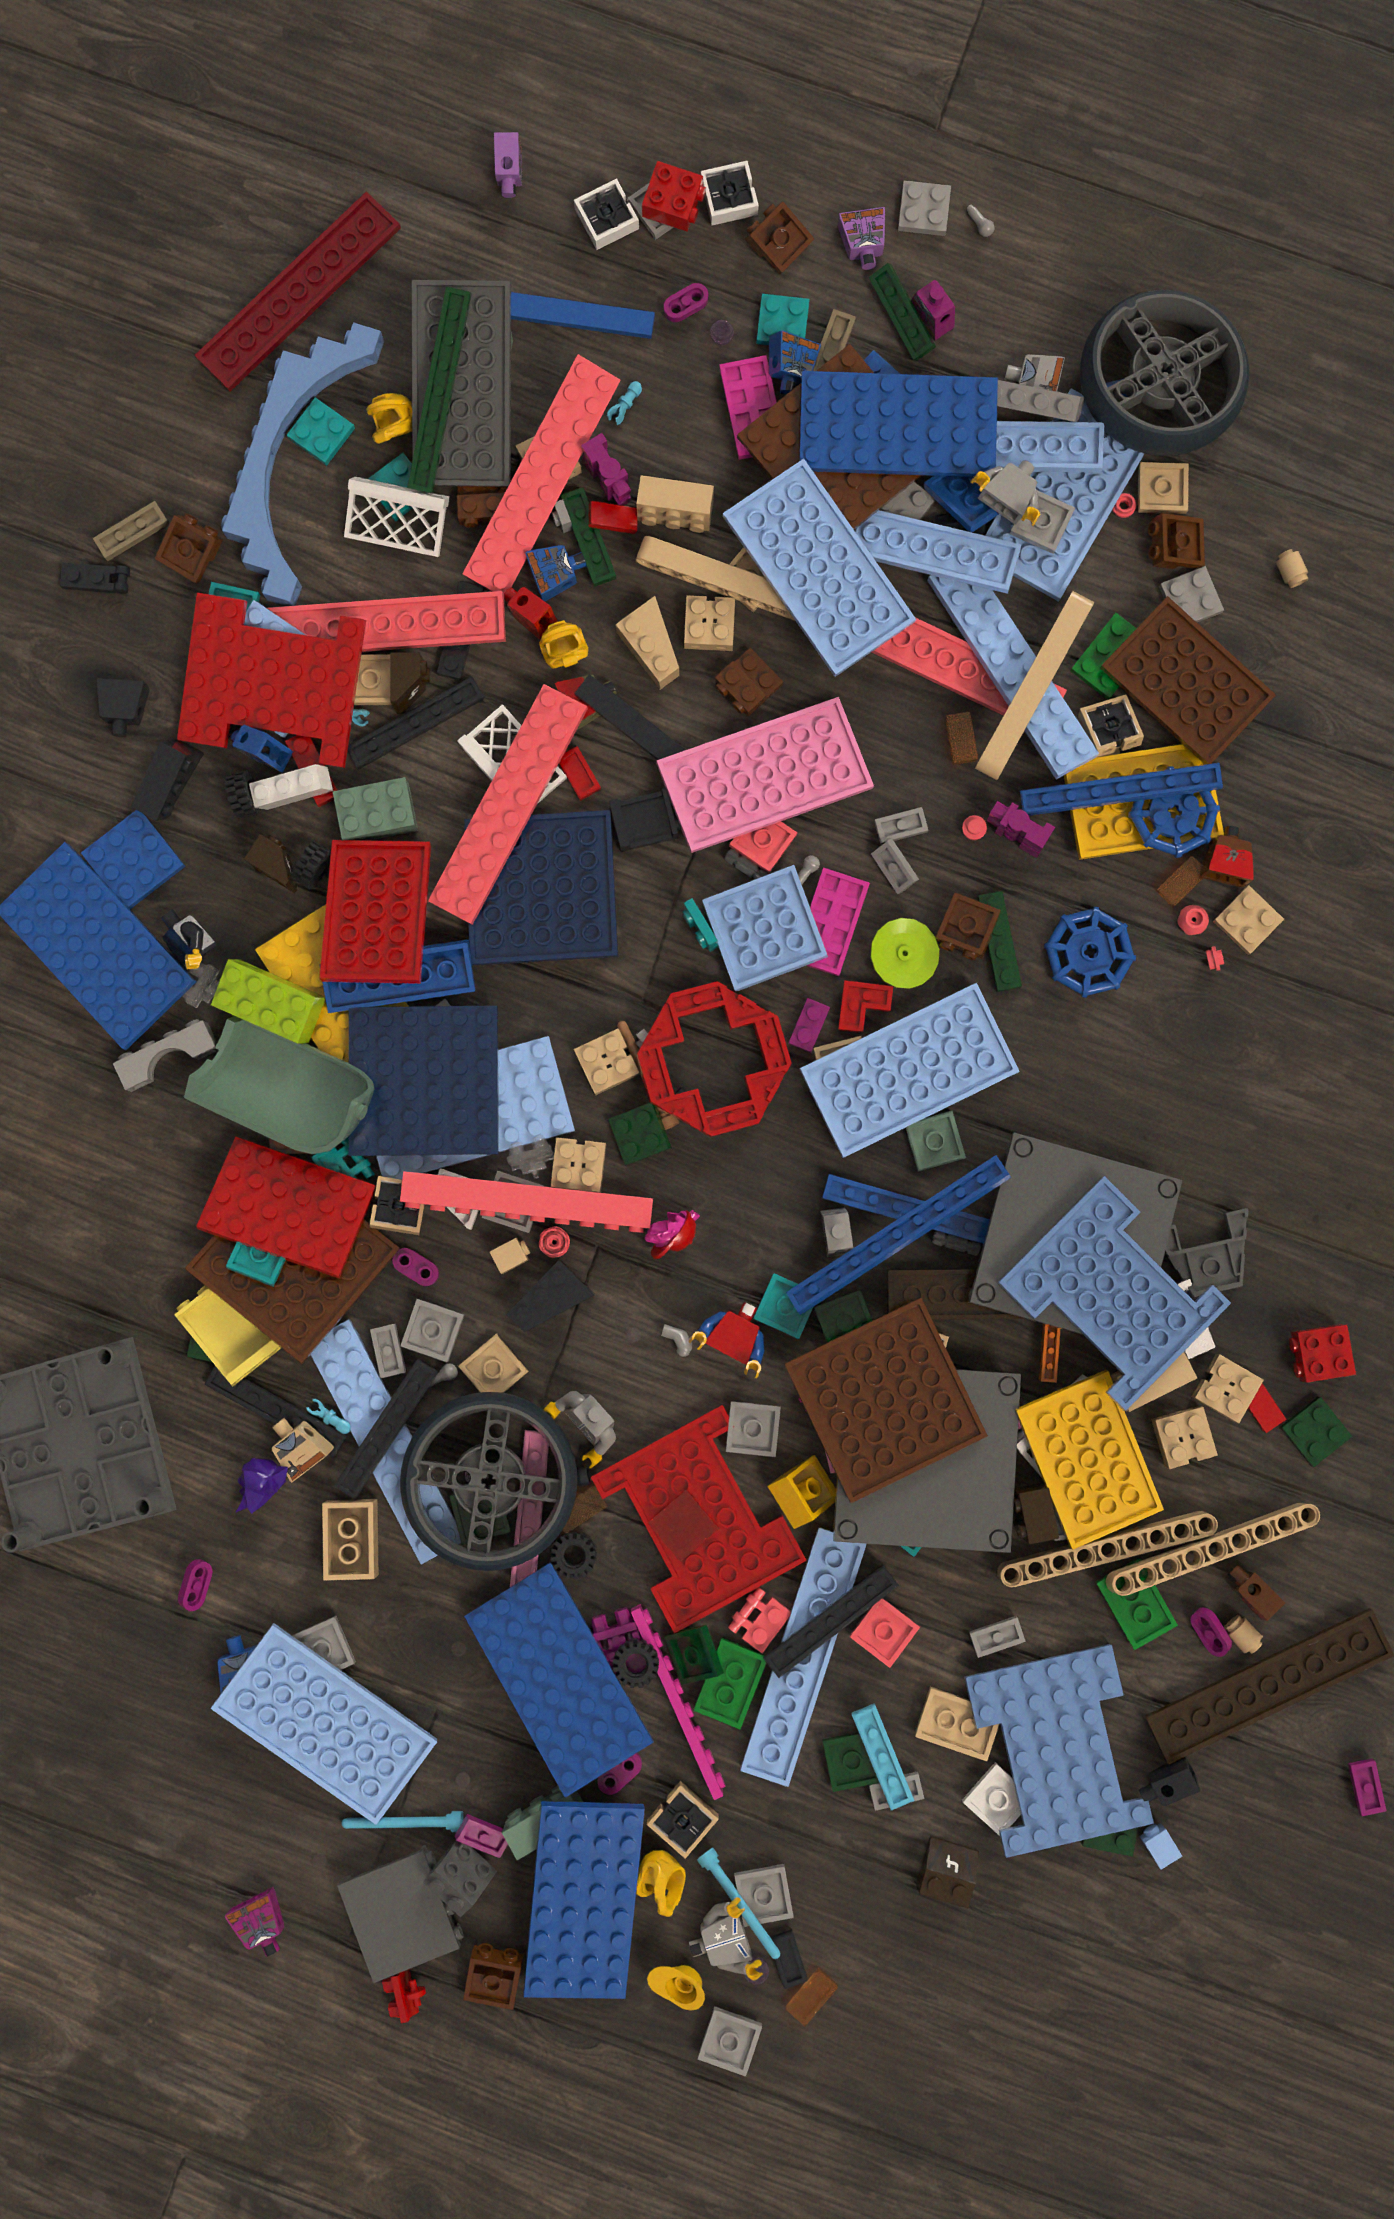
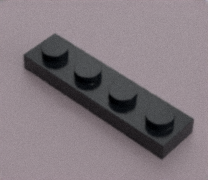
M460 581L457 594L484 592V587ZM470 644L443 646L437 675L461 681Z

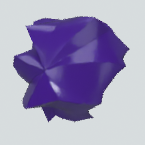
M251 1458L249 1462L245 1463L242 1468V1474L238 1478V1483L243 1487L239 1490L243 1498L236 1512L248 1508L252 1514L264 1505L286 1482L288 1467L278 1466L270 1459Z

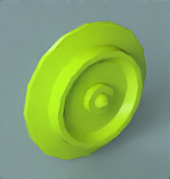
M899 918L887 922L877 931L871 943L870 957L874 970L884 982L896 988L910 989L924 984L933 976L939 964V947L934 934L926 925L915 919Z

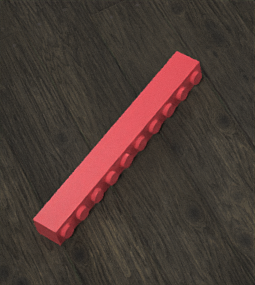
M403 1171L400 1202H405V1207L420 1209V1204L430 1205V1210L445 1212V1207L455 1208V1213L470 1214L471 1209L480 1210L481 1216L495 1217V1212L505 1213V1218L520 1220V1215L530 1216V1221L545 1222V1218H554L555 1224L569 1225L570 1220L580 1221L579 1226L594 1228V1223L604 1224V1229L619 1230V1226H628L629 1232L643 1233L644 1228H650L653 1204L652 1198Z

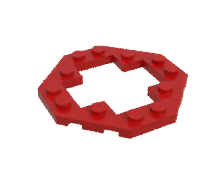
M718 981L671 993L636 1054L649 1103L709 1137L759 1124L785 1073L792 1064L778 1016L757 1006L755 1002L741 994L726 988L727 986ZM723 1007L730 1030L753 1024L766 1070L743 1077L750 1100L705 1112L699 1089L674 1094L661 1048L684 1042L678 1018Z

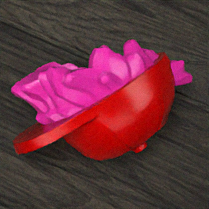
M685 1210L679 1213L667 1212L668 1220L651 1224L645 1235L647 1242L655 1244L651 1250V1256L654 1259H659L668 1250H684L692 1243L695 1237V1221L700 1215L694 1212V1210L690 1212Z

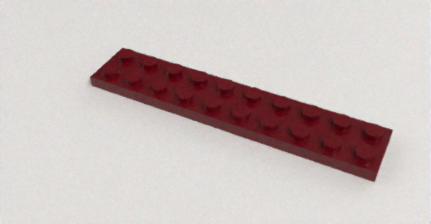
M366 191L194 356L231 392L401 229L400 223Z

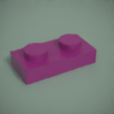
M807 998L788 1044L811 1053L830 1007Z
M1371 1758L1348 1763L1359 1814L1366 1816L1386 1812L1376 1761Z
M469 1814L466 1815L455 1834L456 1841L498 1858L501 1857L508 1845L502 1834L503 1828Z

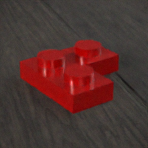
M844 980L838 1030L863 1033L866 1009L890 1012L893 986Z

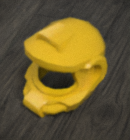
M390 393L379 395L372 399V404L368 405L366 410L368 415L373 416L376 424V431L372 435L374 442L380 444L391 438L412 432V402L406 396Z
M564 620L549 625L542 634L539 646L544 660L552 669L572 666L588 656V646L581 628H578L577 625L567 623Z
M663 1850L651 1851L644 1856L640 1863L636 1894L640 1897H647L654 1893L658 1907L657 1912L660 1915L670 1917L681 1899L686 1876L684 1868L668 1852Z

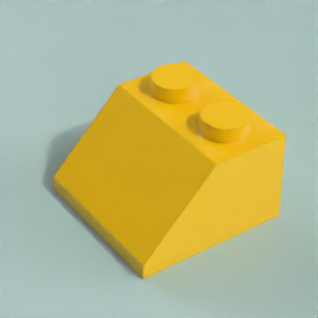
M815 1455L790 1469L768 1485L769 1490L794 1529L813 1521L834 1504L836 1499V1488Z

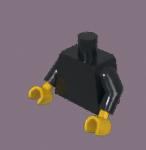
M174 910L169 911L161 917L169 928L162 936L164 942L174 955V958L185 969L199 968L202 959L217 944L193 916L189 915L181 920Z

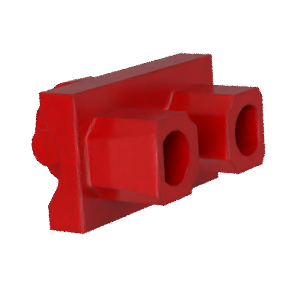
M410 1969L385 1978L382 1981L384 1991L386 1993L394 1992L395 2000L388 2004L390 2017L400 2018L401 2023L408 2022L410 2017L419 2012L418 2007L421 2006L420 1997L426 1994L425 1986L417 1987L416 1979L411 1978Z

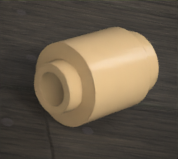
M1290 549L1278 556L1279 560L1276 562V565L1285 584H1289L1290 588H1294L1308 580V570L1299 551L1293 552Z
M1236 1615L1225 1625L1224 1629L1227 1631V1634L1243 1653L1250 1652L1252 1654L1261 1647L1262 1643L1260 1640L1262 1635L1246 1618Z

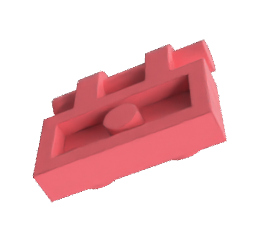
M758 1587L753 1594L750 1593L746 1598L747 1602L740 1612L736 1611L732 1617L734 1620L728 1628L737 1633L741 1626L745 1627L747 1630L743 1634L742 1639L763 1653L790 1617L791 1610L774 1597H771L767 1604L762 1602L761 1599L766 1592ZM754 1608L759 1609L761 1612L753 1622L747 1619Z

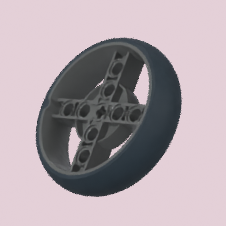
M1153 290L1124 299L1109 309L1095 324L1088 335L1082 351L1080 382L1083 396L1085 397L1084 400L1096 422L1104 424V431L1114 440L1144 454L1176 456L1198 450L1210 444L1221 436L1235 421L1241 411L1248 391L1249 363L1241 336L1231 321L1219 309L1209 302L1185 292ZM1149 320L1174 322L1191 329L1201 337L1188 344L1174 337H1160ZM1117 331L1133 356L1129 364L1128 377L1107 387L1101 370V352L1107 339ZM1220 359L1226 375L1227 394L1222 407L1213 416L1196 390L1200 381L1201 369ZM1141 402L1155 409H1169L1181 428L1155 426L1136 418L1126 410Z
M479 1392L465 1395L446 1403L434 1411L419 1426L408 1444L403 1458L400 1475V1493L405 1514L411 1527L431 1551L444 1560L463 1568L481 1571L502 1570L533 1559L550 1546L559 1536L571 1515L575 1503L577 1468L567 1437L560 1426L543 1409L515 1395L500 1392ZM487 1411L483 1444L473 1446L459 1457L456 1464L423 1460L434 1438L446 1426L463 1416ZM510 1415L526 1421L544 1437L554 1455L558 1478L526 1474L520 1458L511 1449L506 1447ZM494 1423L501 1424L504 1429L503 1435L497 1438L493 1437L489 1432L490 1426ZM496 1449L499 1451L500 1459L495 1463L489 1462L486 1459L487 1450ZM436 1467L443 1468L446 1472L445 1479L436 1481L432 1477V1470ZM464 1470L469 1472L471 1481L468 1484H460L457 1480L458 1472ZM488 1474L493 1475L492 1479H496V1484L493 1483L490 1488L485 1487L486 1483H482V1478H486ZM515 1477L520 1480L521 1488L519 1490L511 1491L508 1489L507 1481L510 1478ZM536 1481H542L546 1485V1491L541 1495H537L532 1491V1485ZM420 1484L452 1488L457 1503L464 1511L472 1515L467 1548L454 1543L434 1526L424 1509L420 1494ZM522 1498L555 1502L544 1524L531 1537L513 1547L490 1551L495 1518H500L513 1511ZM486 1499L492 1503V1510L490 1512L482 1513L479 1510L478 1503L481 1500ZM476 1526H486L489 1532L488 1536L482 1539L478 1538L474 1533Z

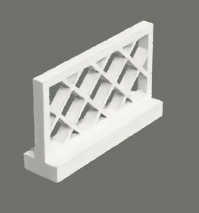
M360 477L349 479L348 489L350 491L344 537L436 557L440 556L449 496L435 493L430 494ZM355 496H364L370 506L360 512L355 505ZM371 498H375L378 500L373 502ZM382 500L388 501L394 509L385 517L376 506ZM395 503H399V504H402V505H400L399 507H397V506L395 505ZM405 505L412 506L417 513V516L409 522L406 521L400 512V509ZM371 508L380 518V521L373 526H370L362 515ZM418 508H422L425 510L423 512H420ZM429 510L439 512L438 523L432 527L423 516ZM394 513L398 515L404 524L395 532L386 521ZM358 517L367 529L362 534L351 532L352 522ZM418 518L421 519L428 529L420 536H417L410 526ZM380 523H383L391 534L385 539L378 538L373 531ZM405 527L414 538L409 544L402 543L396 535ZM429 532L435 540L434 550L425 548L420 541Z
M502 704L467 736L464 734L458 740V743L492 781L501 763L495 762L492 759L493 749L507 750L508 752L511 745V733L517 734L521 724ZM502 713L509 719L508 729L494 728L495 719ZM480 732H491L490 745L479 744L474 738ZM494 732L508 733L507 746L493 745ZM558 766L555 772L559 777L552 783L547 784V788H545L538 803L567 779V776Z

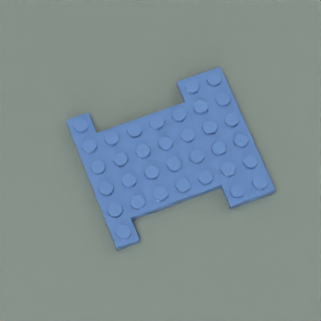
M1104 1176L997 1283L1032 1319H1035L1052 1302L1123 1374L1105 1393L1123 1411H1126L1231 1302L1214 1285H1210L1193 1301L1124 1231L1140 1211Z
M1111 1644L964 1677L975 1727L978 1729L1000 1724L1023 1822V1825L999 1830L1006 1858L1154 1824L1149 1801H1144L1142 1797L1123 1801L1099 1702L1123 1696Z

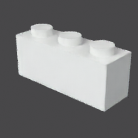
M316 764L249 784L254 807L265 810L333 791L328 767Z

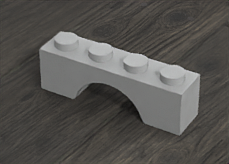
M998 380L997 406L1079 422L1085 397Z
M193 1020L185 1025L186 1028L179 1032L177 1030L170 1031L163 1035L164 1039L156 1043L155 1041H150L143 1044L141 1050L135 1053L130 1051L118 1057L119 1060L114 1062L113 1065L124 1089L133 1092L153 1082L154 1069L157 1062L169 1052L185 1051L193 1058L199 1060L218 1051L215 1049L217 1041L209 1024L203 1020Z

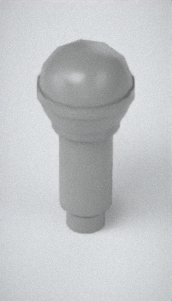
M969 205L966 210L977 224L979 234L983 237L990 236L995 230L994 223L984 218L976 207Z
M810 855L804 859L803 868L798 873L801 884L805 882L810 873L819 869L820 861L817 857Z
M445 1364L430 1387L443 1380H454L458 1374L455 1365Z

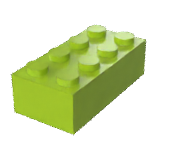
M228 959L211 1005L290 1041L301 1044L309 1043L324 1005L325 997L242 960Z

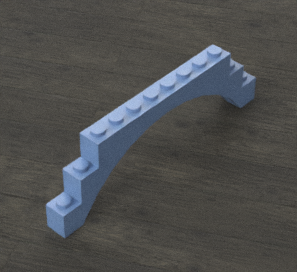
M353 323L351 330L346 332L344 344L318 337L316 344L311 346L309 358L283 351L281 358H277L275 362V375L273 381L270 380L268 383V396L266 402L261 404L259 423L252 430L253 441L250 448L248 447L245 451V464L243 470L238 472L236 479L238 485L235 493L232 492L230 496V508L228 514L224 515L221 523L222 531L227 539L248 545L244 546L241 554V560H243L242 562L246 569L268 576L263 579L261 591H263L262 593L267 601L283 606H296L302 588L299 580L284 560L273 533L269 510V492L276 453L290 425L300 411L319 392L343 376L377 363L384 343L382 333L379 330Z

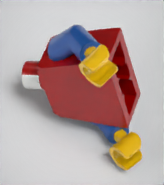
M744 1302L738 1314L729 1310L727 1312L719 1311L707 1318L697 1332L689 1339V1343L693 1339H697L700 1342L698 1350L704 1344H707L745 1364V1375H747L749 1369H753L756 1372L755 1378L759 1376L764 1355V1338L762 1332L759 1331V1326L751 1322L757 1310L752 1305Z

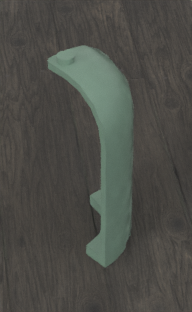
M233 1016L226 1020L222 1035L215 1046V1049L219 1050L212 1061L207 1059L198 1070L189 1075L184 1098L294 1150L316 1154L330 1151L355 1130L367 1113L374 1093L373 1081L363 1071L341 1059L306 1043L297 1044Z

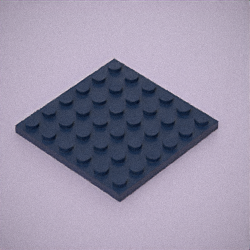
M611 810L530 816L473 925L469 923L472 966L618 957ZM464 819L465 830L471 819Z
M498 1006L349 1008V1064L363 1071L373 1081L374 1093L367 1113L349 1135V1156L499 1155Z

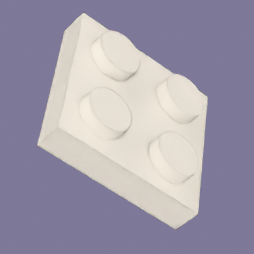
M996 1762L962 1799V1802L999 1836V1830L1010 1828L1021 1815L1013 1778Z

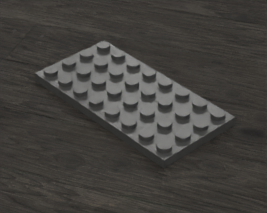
M412 280L413 455L446 286L469 291L472 295L434 486L508 487L511 482V282Z

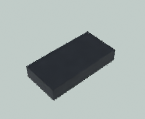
M793 1930L770 1936L780 1951V1957L775 1959L784 1989L808 1982Z

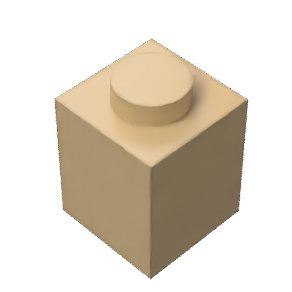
M514 1238L490 1251L501 1274L529 1260L527 1255L531 1253L525 1241L520 1242L518 1238Z

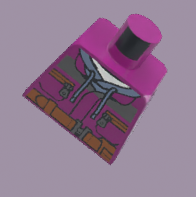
M933 280L914 294L911 301L934 341L955 327L954 303L937 280Z
M274 1887L230 1908L225 1914L227 1922L246 1949L250 1950L261 1945L266 1957L280 1950L275 1937L284 1929V1921Z

